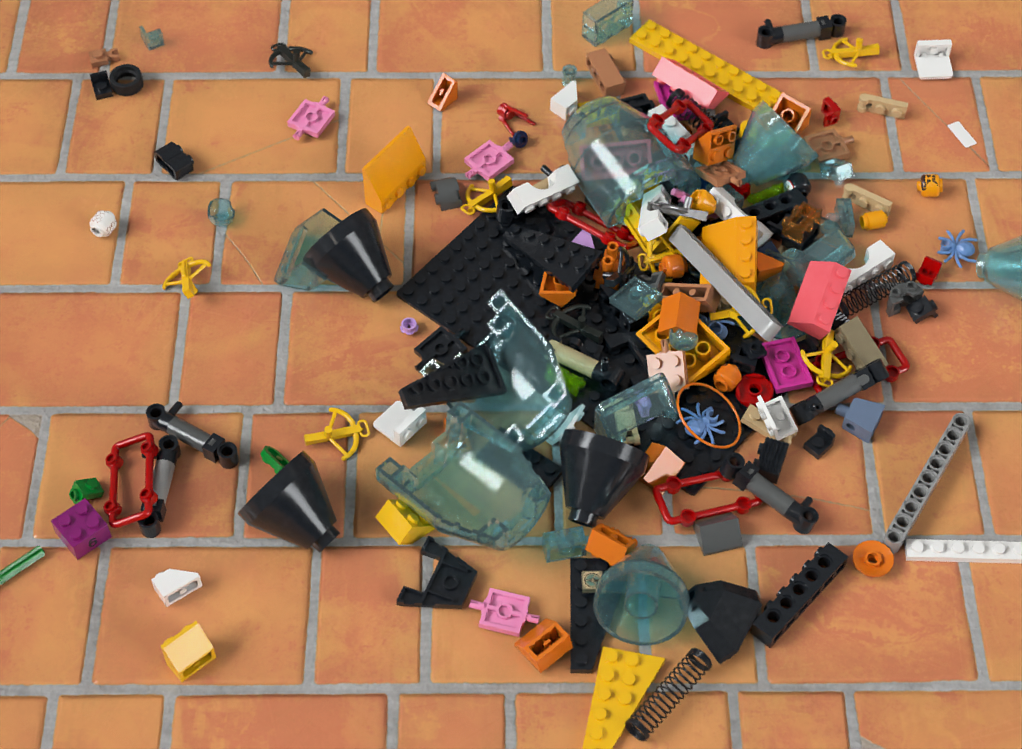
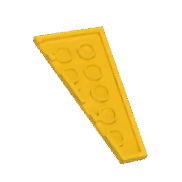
M603 646L582 749H613L617 740L624 732L625 722L631 715H634L649 686L653 683L658 671L665 663V658Z

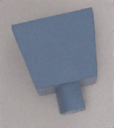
M854 398L850 407L839 403L835 414L844 417L842 424L844 430L869 443L881 420L885 405Z

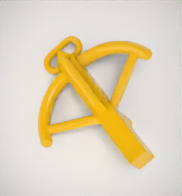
M845 37L836 41L832 49H824L822 51L824 59H835L844 66L855 68L857 64L854 62L858 56L879 55L880 46L879 43L863 46V39L857 38L855 47L847 42L848 38ZM841 43H844L845 45H847L848 47H850V48H839V49H837V47H838ZM853 57L851 62H847L841 59Z
M505 176L497 184H495L494 179H489V189L475 188L474 184H470L465 193L468 204H463L461 210L467 215L474 214L476 210L485 213L496 212L498 205L497 196L513 186L512 179L509 176ZM471 191L484 192L474 200L470 197ZM491 200L495 201V208L482 207Z
M660 235L658 237L667 247L665 252L652 254L656 237L649 241L647 255L640 253L637 256V261L641 271H646L650 267L652 273L658 271L654 263L661 262L664 256L673 254L684 255L677 248L673 249L664 237ZM641 256H644V257H643V259H644L643 263L646 265V268H642V267H641V262H640V257H641ZM665 279V282L671 283L672 279Z
M193 257L183 259L178 263V269L172 272L164 281L162 289L165 290L170 285L182 284V292L186 298H192L198 292L192 279L206 266L210 267L211 263L204 259L194 260ZM203 264L191 275V267ZM181 273L182 280L171 282L174 277Z
M744 285L747 288V290L760 302V299L756 292L749 286ZM770 298L762 299L761 304L765 308L768 306L764 304V301H769L770 313L773 314L772 300ZM733 307L716 310V313L709 312L710 321L729 317L735 319L745 332L743 335L744 339L756 332L753 328L749 331L737 317L741 315Z
M830 330L823 337L821 351L807 354L803 349L800 351L806 366L819 375L816 378V382L824 387L833 385L832 379L846 377L853 368L852 365L847 367L832 354L838 347V343L833 341L834 330ZM822 354L821 369L815 367L807 357ZM832 359L845 371L839 374L831 373ZM826 380H828L831 382V385H827L824 383L826 382Z
M330 407L329 412H333L329 426L324 428V432L305 434V445L330 441L344 455L341 459L345 461L355 453L359 444V435L361 437H368L370 429L366 420L361 419L356 425L354 419L347 412L339 408ZM337 414L345 417L350 424L348 427L332 430ZM361 422L365 423L367 434L365 435L362 434L364 428H361ZM353 436V445L348 453L335 441L336 439Z

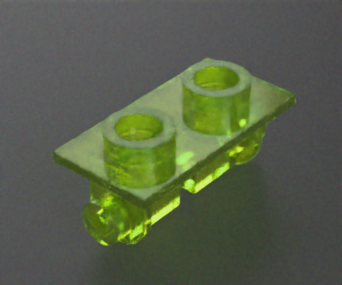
M783 182L773 184L762 191L754 194L751 193L747 200L749 203L755 204L784 193Z
M549 363L545 378L577 396L579 389L583 388L586 384L584 378L569 373L568 370L561 367L558 363Z

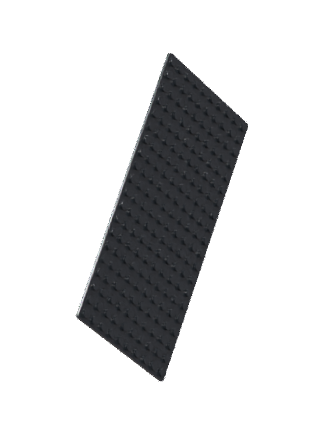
M511 186L498 198V202L503 198H507V195L516 187ZM493 202L488 208H495V202ZM546 205L542 207L535 206L534 210L517 219L513 216L512 221L507 224L497 221L495 218L496 212H483L397 291L398 298L447 331L455 333L463 327L467 334L462 336L460 340L472 348L478 347L488 340L497 365L552 402L556 401L570 413L583 403L585 405L583 409L585 414L580 421L605 437L618 440L611 401L631 398L640 436V445H628L643 452H646L652 442L666 446L685 462V465L676 476L679 479L716 472L721 467L727 454L735 452L753 431L752 428L741 422V436L734 446L719 449L710 447L702 442L695 445L694 442L698 439L685 432V426L682 422L676 424V421L680 419L676 404L668 405L667 394H651L649 385L643 389V393L649 397L651 407H649V415L641 418L634 405L635 391L629 383V379L645 371L629 346L610 352L603 339L599 342L600 345L604 346V349L598 361L601 362L603 357L609 358V366L617 365L626 374L614 392L606 390L601 386L600 382L556 361L552 364L541 359V354L537 356L527 351L525 343L535 329H541L549 336L552 334L551 326L554 319L548 320L545 314L552 306L558 305L539 296L544 271L534 264L532 259L526 258L523 252L516 250L505 242L503 234L512 224H516L572 242L582 231L581 228L572 223L556 218L555 214L546 209ZM591 234L594 248L602 251L604 254L608 245L602 243L600 239ZM634 261L636 267L634 273L631 274V279L632 276L647 275L651 277V271H649L648 269L646 271H641L639 269L638 263ZM597 264L577 288L576 296L562 308L558 307L562 311L576 304L590 305L591 309H586V325L603 332V335L625 333L627 331L620 327L618 320L610 314L605 303L603 304L599 300V289L595 288V280H593L595 269H599ZM626 278L622 280L624 287L626 284ZM619 284L617 291L623 293ZM633 296V299L641 302L642 299ZM553 309L549 313L548 317H553L552 313H554L557 309ZM582 309L573 310L567 313V315L578 320V317L582 316ZM699 312L708 318V312ZM560 322L556 328L558 336L573 330ZM721 323L728 330L726 338L722 341L730 348V357L732 351L736 352L738 346L758 340L753 335L744 339L743 335L745 332L742 328L729 323ZM580 333L562 338V344L568 347L571 345L569 342L572 337L580 339L582 343H585L586 340L596 343ZM757 359L755 373L765 376V379L769 381L770 378L762 359ZM716 371L696 382L704 383L717 389L713 381ZM693 385L689 386V389L683 390L679 398V406L683 418L692 415L682 411L681 407L694 412L698 416L696 410L697 403H700L701 415L705 409L712 406L714 413L710 417L714 418L718 415L717 422L725 421L723 424L714 427L725 431V434H719L711 430L714 437V445L725 446L733 443L738 436L739 427L736 415L727 401L715 391L704 386ZM751 388V389H750V391H751L752 393H758V392H760V391H759L758 389H756V388ZM735 389L731 392L720 391L733 404L741 420L748 407L738 401ZM774 390L773 399L779 396L783 398L788 392L776 394ZM707 432V435L704 437L703 440L711 443L710 436ZM707 482L681 487V489L694 496Z

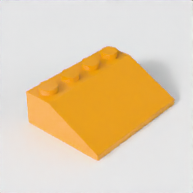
M407 125L362 168L365 204L381 214L390 209L393 203L398 198H401L404 192L409 187H412L415 181L427 171L426 158L410 126Z
M756 216L734 217L702 227L701 242L742 284L749 286L756 292L758 245ZM700 273V284H710Z
M660 314L636 333V336L654 354L662 351L660 341L662 339H669V350H685L689 383L696 382L716 371L730 359V348L700 319L698 320L696 338L658 334Z

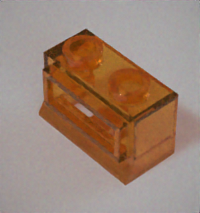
M805 202L800 206L796 205L792 210L791 216H786L782 221V234L801 244L804 231L811 232L814 222L817 224L821 222L822 209H817ZM802 215L806 216L798 225L795 224Z

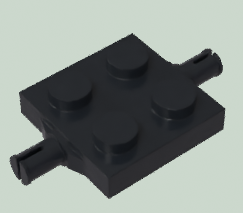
M440 326L414 348V353L422 359L415 366L416 371L420 373L427 366L437 370L442 365L467 353L468 348L460 342V338L467 334L466 330L461 327L457 332L451 333Z

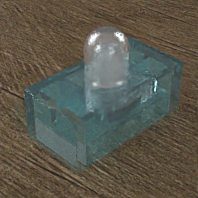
M832 158L819 163L821 177L833 180L836 188H842L845 179L854 177L851 162Z
M836 198L834 213H827L825 215L827 223H836L838 238L853 237L855 221L851 198Z

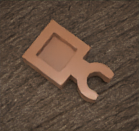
M105 48L88 51L92 68L109 65L108 61H120L118 48H112L107 52Z

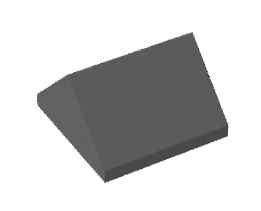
M731 512L696 520L693 525L704 556L743 547L739 519Z

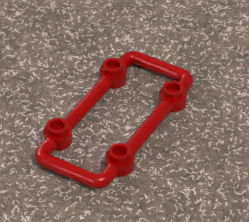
M676 99L671 108L660 115L654 113L649 119L647 128L670 151L684 154L691 148L692 143L713 130L714 123L690 100ZM688 108L704 123H701L696 133L687 139L680 138L674 144L658 129L663 126L667 118L674 114H683Z
M559 199L546 204V209L555 214L556 218L572 223L599 238L606 245L614 241L618 243V247L622 246L627 250L640 246L627 226L622 225L619 228L587 210V205L584 202L577 201L573 203L567 199ZM570 211L578 216H584L608 230L604 233L572 216ZM616 236H617L618 238L622 239V240L630 241V242H628V243H622V242L616 240V239H617Z
M871 336L878 348L888 344L902 366L899 367L894 365L886 366L890 376L884 380L887 382L896 381L899 374L909 370V361L893 338L886 336L878 339ZM845 351L834 354L839 360L847 358ZM822 354L817 355L815 361L811 362L819 369H821ZM808 368L810 375L813 379L812 387L815 390V392L818 393L823 389L821 385H819L816 382V377Z
M144 432L116 442L112 446L111 453L106 456V465L110 468L109 500L104 504L103 508L109 517L108 522L112 528H120L148 518L152 514L153 504L158 500V495L153 490L154 457L158 454L159 448L154 443V436L150 432ZM145 441L141 445V453L146 457L145 488L139 494L140 500L145 505L144 511L117 520V517L122 512V506L117 502L118 469L124 463V460L119 456V450Z
M720 471L684 479L670 476L667 478L666 483L655 485L652 490L653 497L664 521L669 525L681 524L684 527L693 526L696 520L736 511L738 514L744 515L750 511L751 507L759 506L763 501L755 496V499L741 496L733 504L697 512L691 509H684L680 516L671 517L661 495L662 491L676 494L680 491L681 487L716 479H721L724 482L732 481L724 478Z

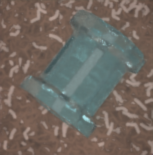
M569 64L562 68L563 86H567L573 80L576 81L577 68L574 65Z

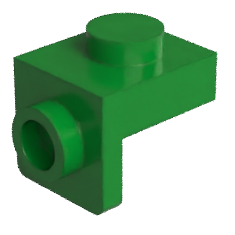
M96 478L75 480L69 492L70 499L74 504H77L84 498L86 500L100 498L104 494V490Z

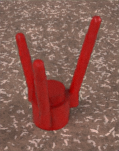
M502 103L497 109V114L500 115L498 120L504 124L512 136L515 133L506 120H511L514 115L534 126L536 125L535 122L527 118L528 114L506 103Z

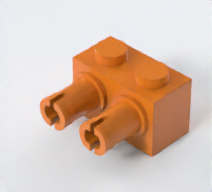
M611 241L608 243L607 249H605L603 254L604 257L598 263L599 269L594 271L593 280H595V288L599 289L600 284H604L603 272H616L618 270L620 252H618L617 242ZM623 255L622 266L625 264L624 255ZM617 284L615 287L610 288L617 291L619 284Z
M600 523L592 529L585 550L594 557L607 561L612 567L620 569L629 562L633 549L637 547L638 542L635 538L632 539L633 537L631 536L627 537L621 534L618 529L615 530V527L610 528Z

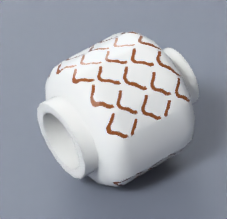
M98 211L89 222L90 230L97 237L109 236L117 226L115 215L110 211Z

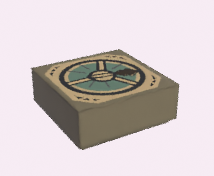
M581 571L582 593H603L602 571Z

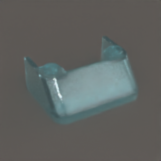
M323 208L298 225L291 234L274 277V282L280 286L310 291L326 281V277L303 261V257L323 235L342 220Z
M813 214V221L820 224L819 234L815 238L818 240L804 251L790 248L783 254H779L766 249V255L785 263L780 277L777 278L800 287L810 261L836 262L845 266L856 256L855 247L837 222Z
M658 373L600 403L595 408L594 430L596 434L625 442L630 430L659 415L662 418L667 417V419L672 418L673 421L677 420L676 399L664 373Z

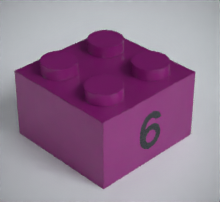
M86 498L51 520L55 533L77 560L112 537L108 524Z

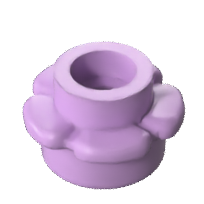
M410 317L403 319L400 326L401 332L406 333V335L414 334L419 328L416 320Z

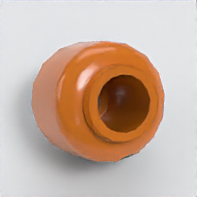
M680 254L664 256L658 268L659 272H664L666 279L683 277L685 272H687L688 265L687 260Z
M728 363L722 364L713 376L715 387L722 392L733 391L742 379L739 368L734 364Z

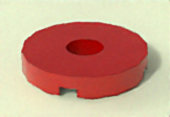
M746 374L736 386V398L746 407H749L750 404L757 407L755 404L759 402L757 396L761 395L764 403L773 399L774 387L772 382L765 379L766 377L761 374ZM751 388H756V389H758L760 392H758V393H752V392L750 391V389H751Z

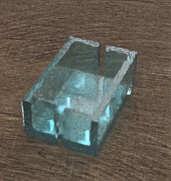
M602 0L583 12L584 25H582V37L594 47H597L612 36L617 35L623 29L628 28L632 24L634 0Z

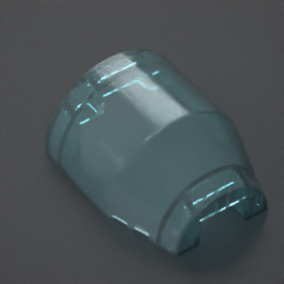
M603 96L587 102L569 117L562 129L568 161L579 180L578 186L607 228L623 223L627 204L642 199L644 190L670 180L673 186L676 185L678 189L689 194L701 189V179L684 154L670 151L648 130L647 124L651 117L614 96ZM663 126L658 129L672 143L676 144Z
M499 289L487 302L497 314L487 324L492 331L476 347L488 340L507 392L504 395L446 404L467 427L512 452H524L546 441L562 426L571 411L572 399L553 346L502 289ZM459 352L455 356V358H457L460 355H463V353ZM432 358L419 372L426 376L444 364Z
M459 401L447 411L445 432L431 442V452L413 467L408 469L405 465L401 466L389 457L375 470L376 478L382 486L437 531L498 551H505L513 547L531 531L544 513L551 497V492L541 477L536 475L530 461H527L523 456L520 446L462 401Z

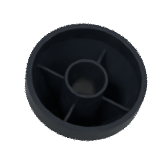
M367 208L356 211L334 226L303 257L304 263L313 273L362 298L369 296L373 302L380 300L394 287L389 280L392 273L377 220Z
M565 429L559 449L565 506L571 510L568 520L594 528L597 520L605 519L644 475L650 458L649 455L631 445L609 437L582 430Z
M305 451L299 453L285 465L238 512V515L249 526L305 549L313 546L319 553L340 534L333 526L337 520L316 463Z

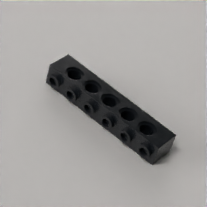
M794 188L741 210L748 216H756L757 221H760L765 226L768 220L778 225L786 214L793 216V219L799 214H807L808 200L797 188ZM718 218L703 224V227L723 220Z
M829 542L824 547H819L814 554V558L804 563L801 568L802 571L799 574L795 573L791 577L790 584L786 588L783 586L778 591L777 598L774 601L770 600L765 605L764 612L761 615L757 614L750 633L771 648L845 568L848 556ZM794 592H800L802 595H797ZM782 605L788 606L789 608H783ZM769 619H774L777 622H771Z

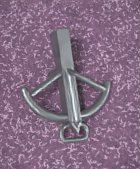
M687 196L685 197L683 207L660 201L647 203L652 205L653 209H659L661 213L675 217L684 216L706 222L708 216L707 211L690 209L693 198Z

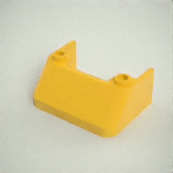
M646 168L617 203L619 215L645 253H647L649 242L638 231L643 194L656 188L667 176L666 172ZM679 216L662 236L671 247H674L668 238L676 228L682 224L693 232L700 224V221ZM659 237L654 242L652 254L667 249Z

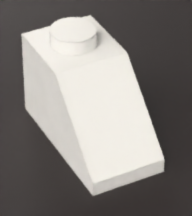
M574 80L550 98V111L565 121L577 112V87Z
M168 569L158 573L151 579L154 590L166 607L202 587L200 575L195 572Z

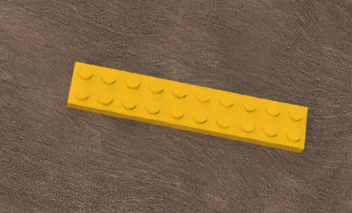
M650 19L629 38V43L658 59L662 57L674 59L729 92L727 98L752 112L766 109L772 111L782 93Z

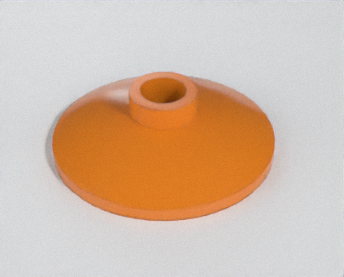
M867 540L861 542L853 551L852 559L855 567L866 576L881 577L889 573L893 567L894 556L892 551L879 541Z

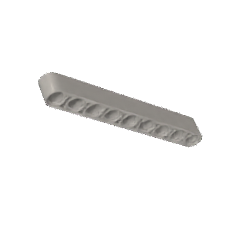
M680 224L668 238L669 241L762 338L770 342L783 327L780 322L687 227Z
M957 413L953 416L887 529L883 544L893 554L897 553L902 547L964 439L970 425L968 415Z

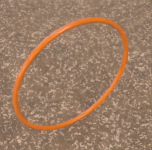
M698 382L686 384L679 390L676 398L679 417L687 430L696 439L710 447L719 449L730 448L738 442L742 430L740 418L735 407L724 394L710 385ZM693 385L704 386L715 391L727 401L736 415L739 427L738 436L733 443L725 446L714 445L701 439L690 429L681 414L679 398L685 388Z

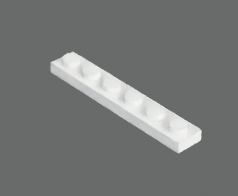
M905 539L904 542L906 561L1022 564V542Z

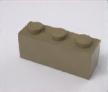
M858 316L835 330L836 341L843 346L847 358L852 360L856 370L881 358L885 367L888 365L887 360Z

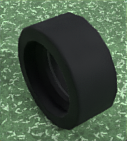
M119 65L109 75L111 88L118 95L131 96L137 94L143 87L142 72L135 65ZM127 76L136 78L128 84L117 82L119 79Z

